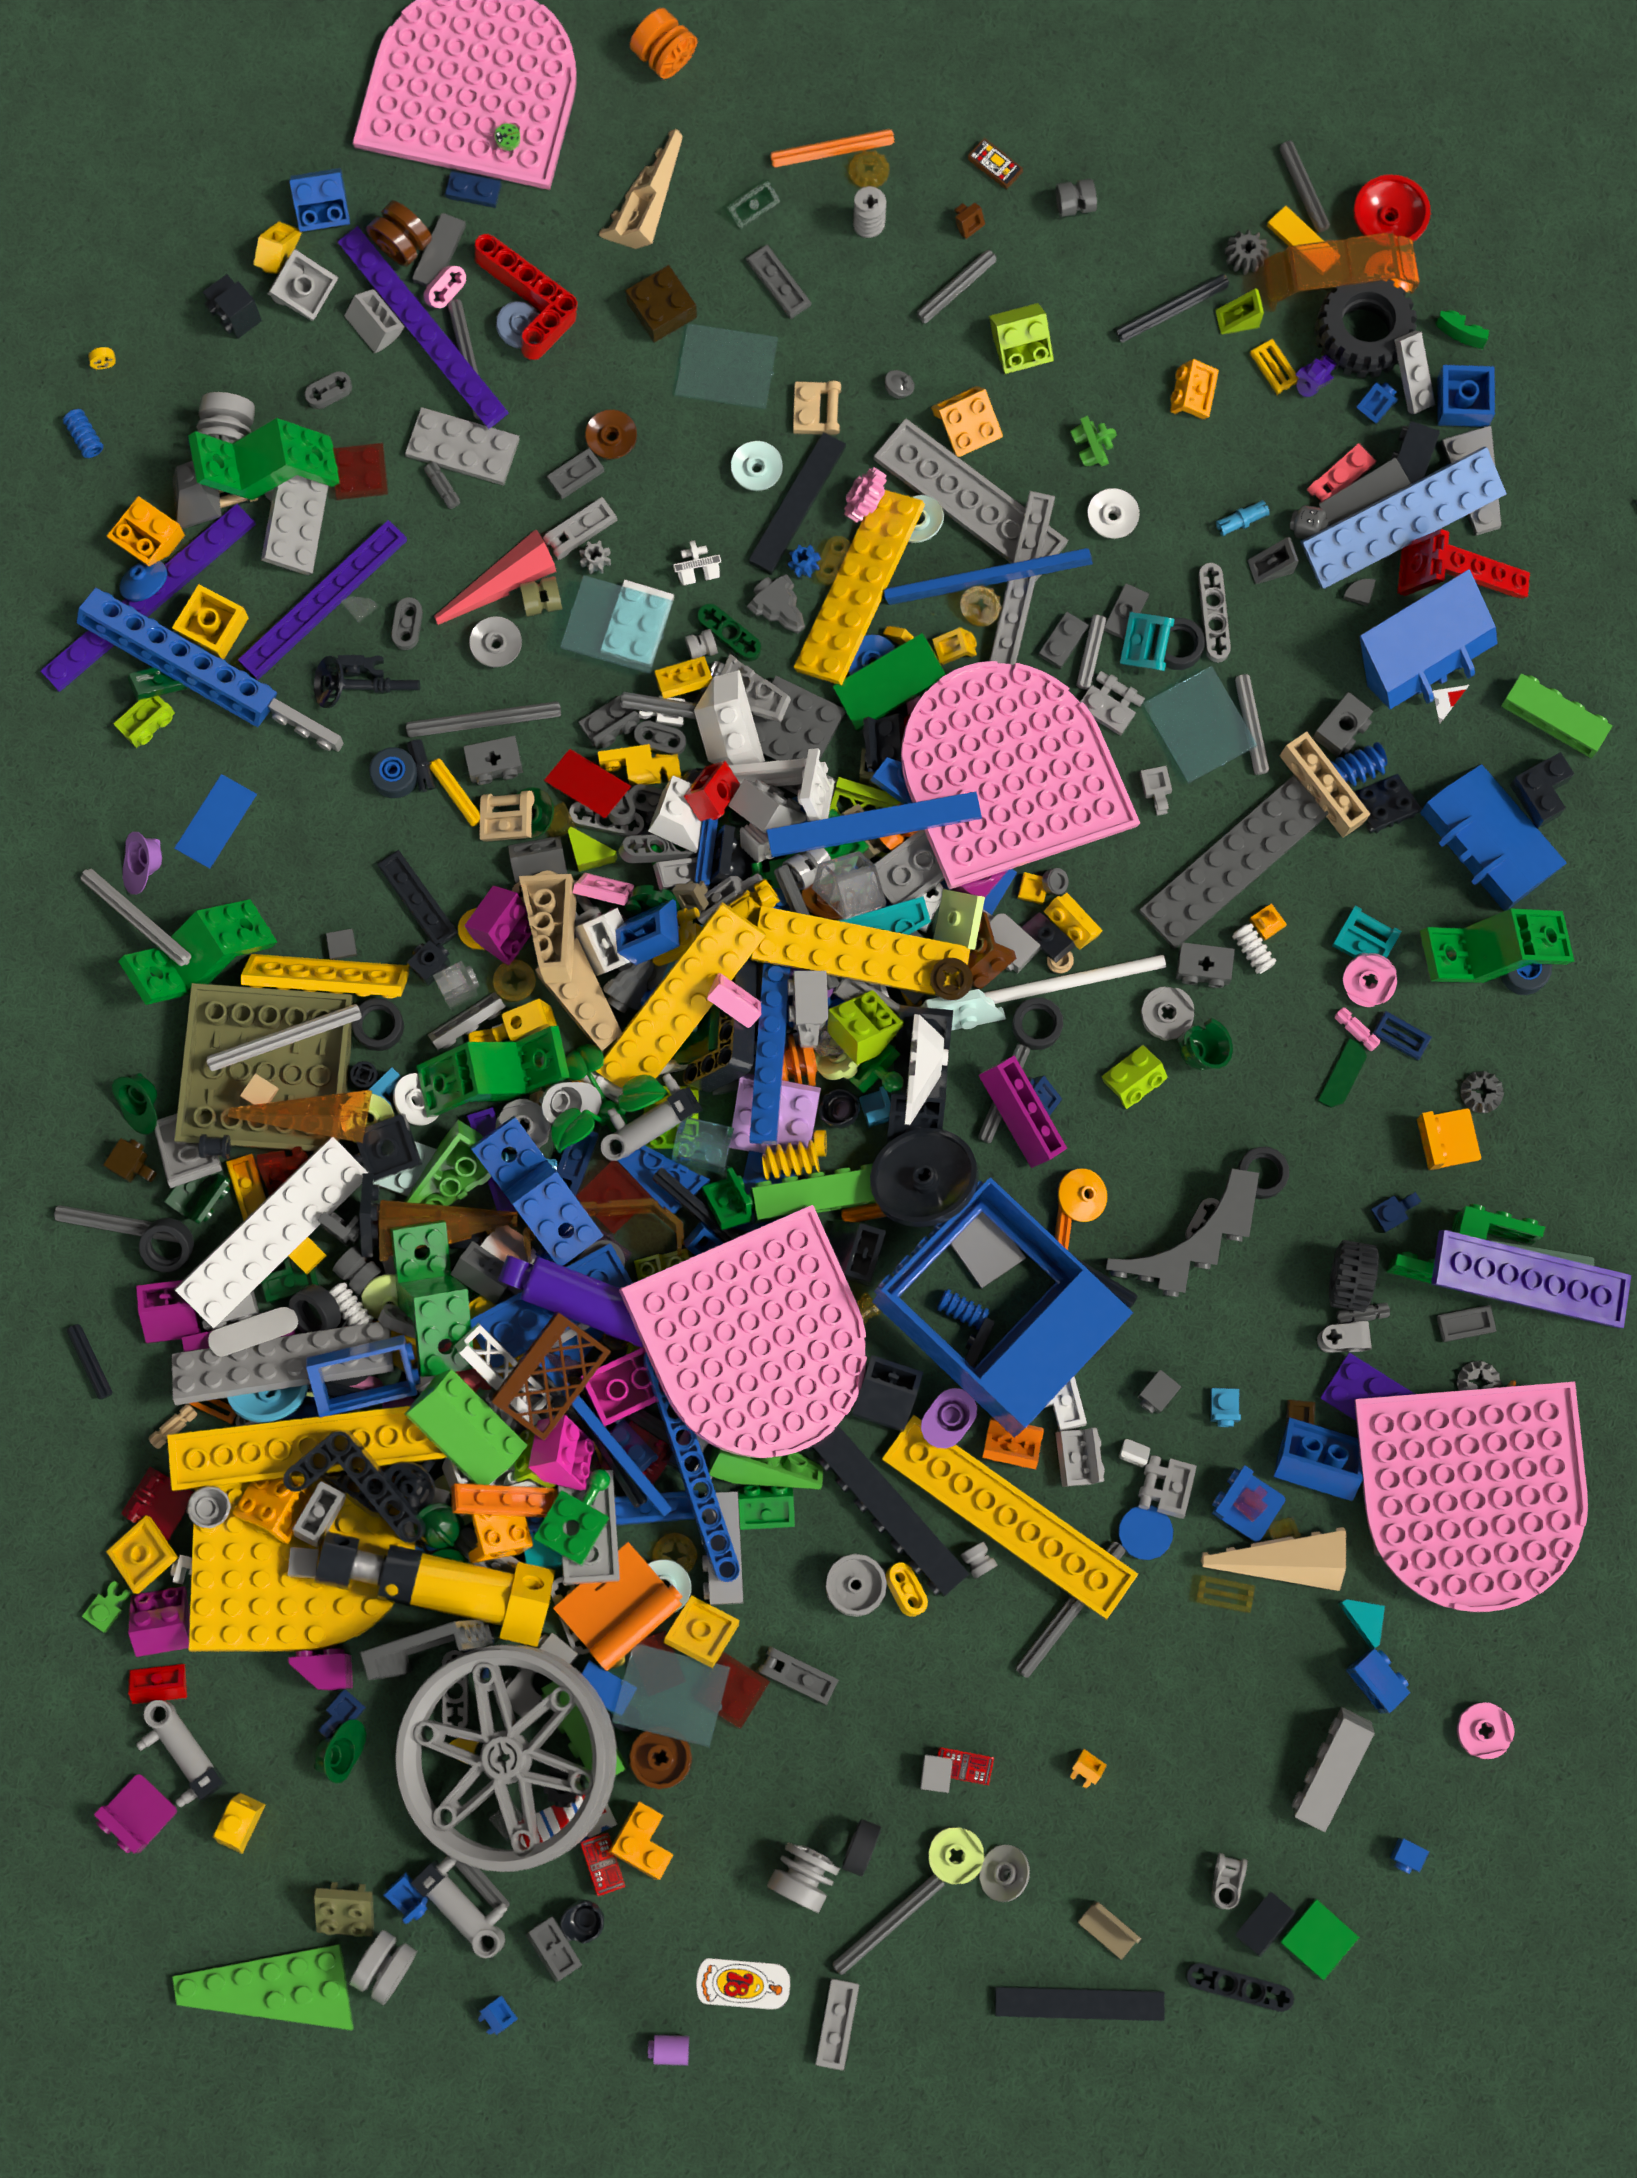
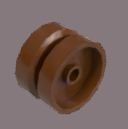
M391 200L381 211L383 218L376 216L366 229L371 239L386 255L396 263L408 267L417 257L416 249L422 251L432 241V236L427 227L412 211L403 204Z
M666 1727L650 1728L640 1734L632 1746L630 1754L631 1768L637 1779L648 1787L656 1789L673 1787L683 1781L690 1771L692 1763L691 1747L686 1738L674 1729ZM663 1752L666 1754V1762L659 1763L657 1761L658 1753Z

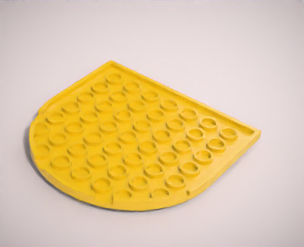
M387 1465L380 1466L383 1471L388 1467ZM361 1468V1469H357V1470H359L360 1472H362L365 1468ZM340 1471L328 1472L329 1475L333 1476L340 1473ZM304 1475L292 1477L293 1480L301 1484L304 1483ZM392 1476L391 1481L395 1483L396 1476ZM319 1478L307 1489L314 1493L320 1481L327 1485L329 1484ZM377 1478L372 1479L374 1483L378 1480ZM354 1481L349 1483L348 1489L350 1491H360V1488ZM251 1482L214 1486L227 1494L231 1509L226 1520L216 1527L202 1528L194 1523L189 1635L190 1652L310 1651L330 1648L353 1637H357L373 1627L395 1604V1602L378 1599L379 1587L373 1583L350 1579L348 1590L314 1583L315 1578L288 1577L290 1547L318 1549L319 1563L325 1538L319 1548L304 1542L294 1535L288 1544L283 1543L268 1530L240 1519L233 1514L234 1509ZM346 1497L345 1503L329 1529L330 1532L360 1538L358 1550L385 1556V1554H388L390 1544L415 1550L416 1541L412 1543L404 1542L383 1517L374 1518L368 1515ZM393 1506L389 1510V1512L393 1515H398L400 1513V1511L394 1508Z

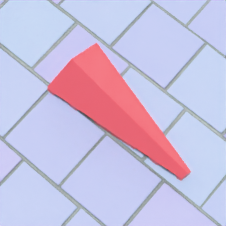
M537 529L434 616L437 624L439 625L509 595V591L519 588L520 583L535 581L556 572L552 557Z

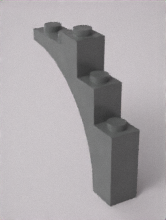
M1230 1169L1225 1191L1216 1209L1204 1225L1193 1235L1173 1248L1149 1257L1134 1259L1107 1258L1106 1269L1111 1270L1112 1276L1127 1278V1273L1138 1274L1137 1280L1153 1282L1154 1277L1159 1278L1157 1288L1163 1289V1295L1178 1297L1179 1292L1185 1293L1190 1261H1195L1194 1267L1210 1269L1211 1264L1217 1265L1222 1233L1227 1234L1226 1239L1242 1241L1243 1236L1249 1237L1259 1173Z

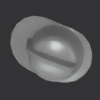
M563 1082L548 1087L543 1097H539V1102L541 1103L542 1114L545 1119L553 1124L562 1112L570 1108H577L580 1112L587 1109L597 1115L601 1107V1095L597 1088L590 1083Z

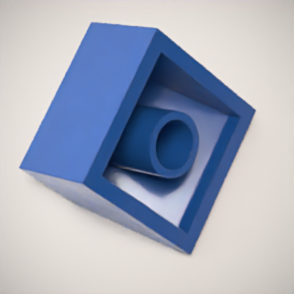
M1374 1648L1367 1651L1345 1670L1380 1714L1390 1713L1410 1693L1406 1688L1409 1684L1399 1672L1395 1674L1389 1667L1391 1661L1382 1650L1377 1652Z

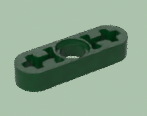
M705 604L699 609V624L705 630L710 629L716 639L745 661L751 662L759 658L761 643L753 634L714 604ZM705 613H715V620L721 623L718 627V630H715V628H717V623H715L713 620L709 619L708 621H705ZM726 627H733L737 630V635L732 639H727L722 635V631ZM742 635H744L743 642L746 645L754 644V653L751 651L745 653V646L739 642Z

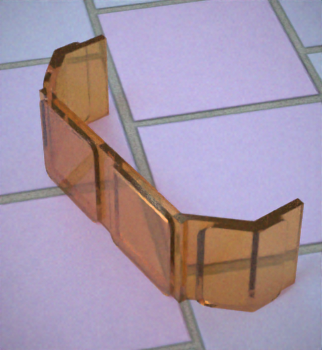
M1393 233L1295 245L1264 259L1263 264L1271 312H1275L1277 302L1299 291L1398 279L1407 282L1410 294H1413L1415 288L1419 285L1412 239L1403 236L1397 237Z
M654 1199L613 1200L604 1204L580 1202L590 1217L654 1213L676 1232L677 1256H682L681 1245H684L683 1222L665 1206L664 1209L660 1207L658 1201H654ZM527 1226L523 1230L524 1249L527 1254L528 1263L533 1264L532 1240L536 1236Z

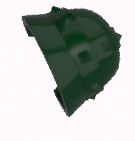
M1211 1018L1204 1023L1206 1028L1192 1026L1185 1030L1178 1038V1042L1180 1044V1055L1187 1065L1203 1071L1212 1068L1220 1069L1229 1063L1233 1053L1232 1039L1228 1030L1219 1021Z

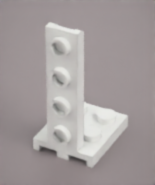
M819 748L809 749L807 758L729 765L740 784L744 779L752 782L758 779L769 787L771 785L777 787L802 784L801 789L798 790V802L800 805H803L806 811L807 821L811 822L828 818L834 780L828 779L826 776L828 767L825 762L819 761Z

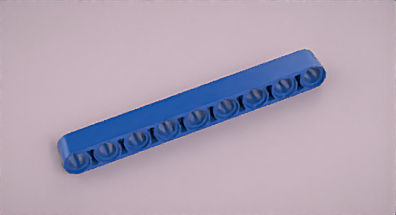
M645 1353L643 1357L644 1366L712 1572L719 1581L732 1582L739 1576L740 1566L696 1433L680 1418L672 1419L668 1416L667 1407L670 1403L665 1393L659 1389V1380L647 1353ZM679 1430L687 1431L690 1436L689 1442L684 1446L676 1441L675 1436ZM688 1456H694L698 1460V1468L694 1472L688 1471L684 1466L685 1459ZM698 1482L705 1484L707 1487V1493L703 1498H697L693 1493V1487ZM708 1508L712 1509L716 1515L715 1521L710 1525L705 1524L702 1520V1513ZM715 1535H720L724 1539V1547L719 1551L712 1549L710 1544L711 1539ZM725 1561L730 1562L733 1566V1572L729 1577H723L719 1572L720 1565Z

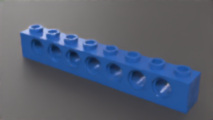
M95 588L79 607L77 624L146 664L155 667L172 679L183 683L186 687L257 728L270 712L268 706L273 698L276 699L277 692L269 685L261 683L250 677L246 672L229 665L224 659L215 657L201 646L184 639L177 632L170 631L156 620L137 612L132 606L118 601L111 594Z

